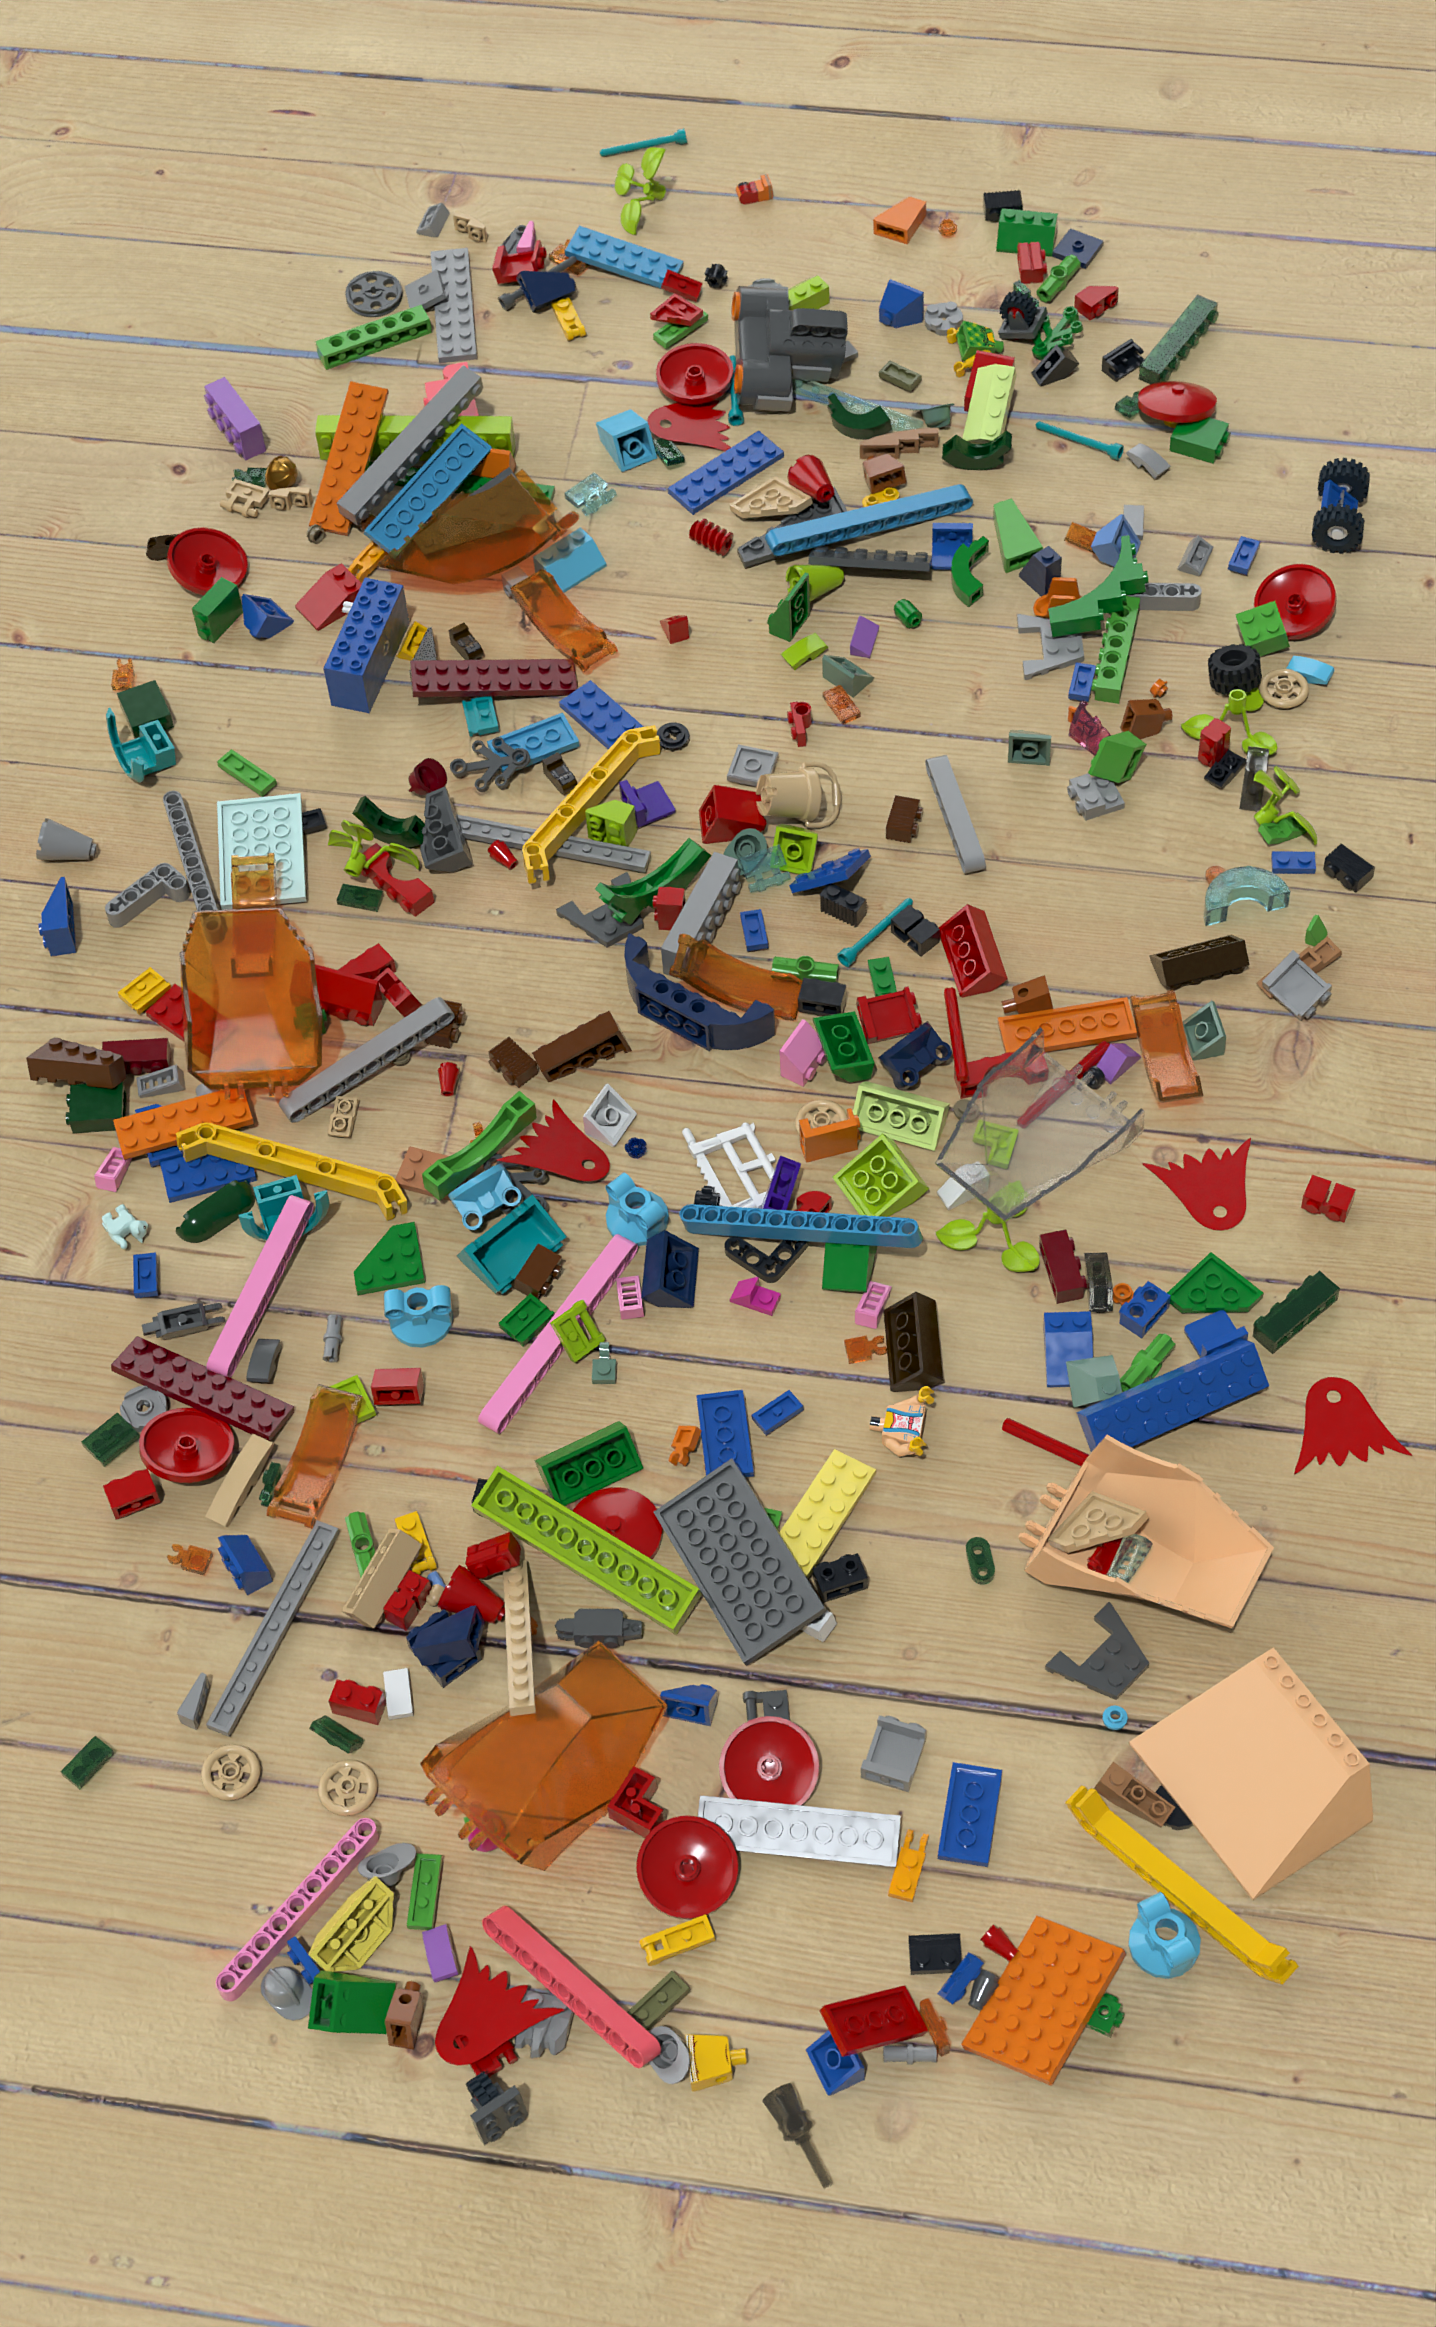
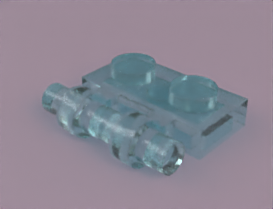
M592 473L566 491L565 499L577 508L585 505L586 507L582 509V512L587 516L598 511L599 507L604 503L608 504L612 501V498L616 496V491L613 488L606 491L607 482L597 474ZM599 496L595 501L592 500L594 497Z
M780 845L739 858L745 879L751 877L755 879V883L748 885L751 893L765 891L767 887L779 886L784 884V881L791 879L788 871L781 873L779 869L786 865ZM772 870L773 877L763 880L761 874Z

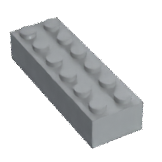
M714 852L661 947L663 974L688 981L690 975L696 972L697 962L700 958L704 957L708 942H712L715 936L716 927L722 924L725 911L730 909L734 894H738L741 888L738 859Z

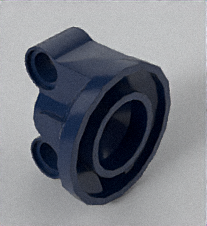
M926 1021L885 1051L878 1059L892 1076L895 1087L900 1090H907L918 1082L919 1071L929 1064H942L951 1057L952 1049L948 1043L941 1040L931 1024ZM936 1049L941 1051L942 1058L936 1055ZM903 1074L909 1077V1083L903 1080Z

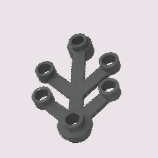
M496 737L492 741V746L496 751H503L508 755L500 757L488 749L482 741L477 740L472 744L473 751L478 755L482 754L488 760L465 763L463 759L458 758L451 762L450 770L454 776L463 777L470 771L488 769L481 778L475 781L476 789L479 792H485L489 787L488 782L502 766L508 765L502 775H498L495 778L497 787L504 789L508 786V779L516 769H522L529 764L530 754L522 748L513 749L505 743L503 738ZM498 742H502L500 746H496ZM478 745H482L481 749L476 750ZM524 757L521 761H517L518 758ZM460 767H463L461 771L457 772ZM500 780H505L503 784H499ZM485 783L483 787H479V784Z
M495 1153L483 1164L485 1171L493 1167L491 1164L497 1161V1159L503 1158V1156ZM497 1161V1164L503 1163L505 1168L521 1167L522 1169H528L530 1167ZM538 1168L533 1169L532 1172L510 1173L507 1170L514 1187L522 1192V1197L525 1200L532 1193L521 1182L536 1181L541 1183L545 1181L547 1176L544 1170ZM541 1172V1177L536 1178V1175ZM513 1190L508 1191L506 1194V1200L509 1203H513ZM535 1197L538 1202H541V1206L546 1212H548L549 1205L543 1197ZM505 1204L499 1207L504 1214H509L515 1208L509 1207L505 1210Z

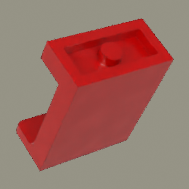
M541 240L536 241L535 248L532 251L509 255L505 245L497 246L492 267L497 284L517 281L516 277L521 271L542 272L547 251L545 246H542Z
M909 986L904 987L902 991L868 999L866 996L857 997L856 1007L867 1044L907 1036L922 1025L920 1013H916L914 1005H916L915 994L910 992Z

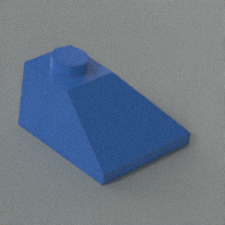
M890 279L879 306V322L894 328L922 323L924 321V292Z
M249 594L242 595L244 625L255 638H271L293 624L294 620L271 598Z
M702 1684L700 1686L689 1685L661 1691L660 1699L664 1717L711 1727L718 1701L716 1689Z

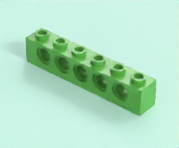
M419 305L315 342L318 356L327 370L432 333L430 318L423 306Z
M1126 596L1127 602H1123L1124 611L1109 613L1111 618L1107 617L1105 629L1108 630V633L1103 634L1102 645L1105 646L1100 648L1099 652L1101 664L1097 663L1095 676L1098 677L1093 679L1092 691L1095 692V700L1117 704L1120 702L1140 610V598Z

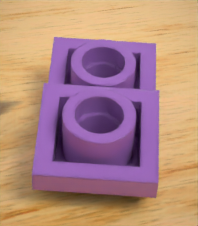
M444 1924L422 1932L434 1983L458 1975L456 1955L452 1949L450 1931L447 1925Z

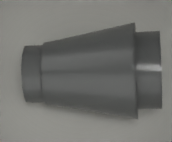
M981 1969L980 1974L974 1980L968 2005L981 2011L999 1986L997 1984L999 1977Z

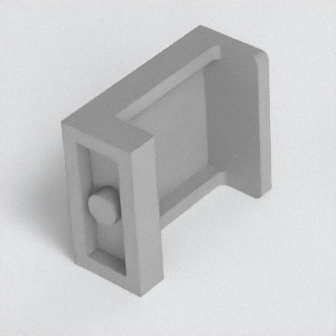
M1292 950L1262 981V986L1294 1016L1302 1021L1305 1017L1309 1019L1317 1010L1315 1007L1320 1001L1325 1003L1332 995L1330 992L1332 985L1323 981L1299 959L1300 955Z
M879 1716L867 1758L863 1760L861 1766V1778L909 1792L926 1742V1729L916 1723L907 1724L900 1722L893 1716Z

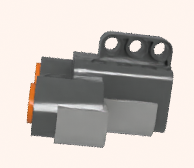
M755 284L753 287L738 286L737 291L733 294L731 309L732 321L735 324L736 368L734 392L737 394V403L740 405H753V409L789 412L793 402L792 379L828 382L829 378H838L846 352L845 344L848 334L847 314L843 311L806 308L789 310L788 287Z

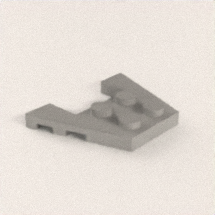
M1017 614L1018 633L1040 632L1043 652L1042 660L1023 661L1024 680L1032 679L1033 675L1039 673L1041 675L1047 674L1048 670L1057 667L1062 669L1074 665L1076 662L1084 661L1081 633L1052 637L1050 619Z

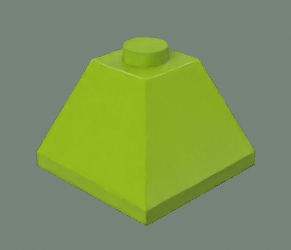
M786 824L776 826L769 868L797 874L811 872L818 834L801 827Z

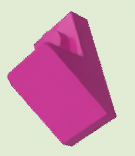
M759 1277L738 1281L730 1302L773 1316L781 1299V1293L759 1286Z

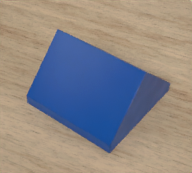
M829 2030L806 2049L828 2096L865 2080L864 2066L858 2054L842 2057Z

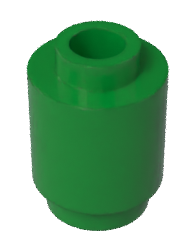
M901 599L895 604V615L907 628H913L920 624L922 613L911 601Z

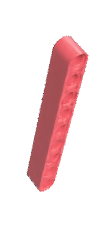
M502 1906L483 1918L482 1926L489 1937L632 2066L642 2068L660 2055V2044L652 2034L508 1906Z

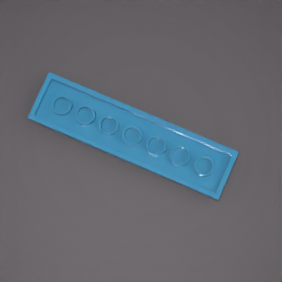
M461 423L364 530V535L392 557L396 558L413 539L412 536L424 527L488 456L493 447Z

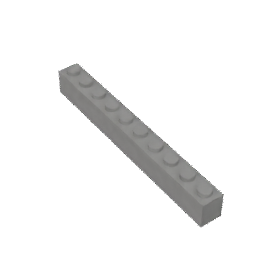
M463 365L337 502L339 513L356 525L364 521L370 511L381 503L382 498L393 490L395 484L406 476L407 471L412 465L418 463L420 457L432 447L434 441L444 434L445 429L456 421L458 415L469 407L470 402L475 397L481 394L483 390L481 377Z

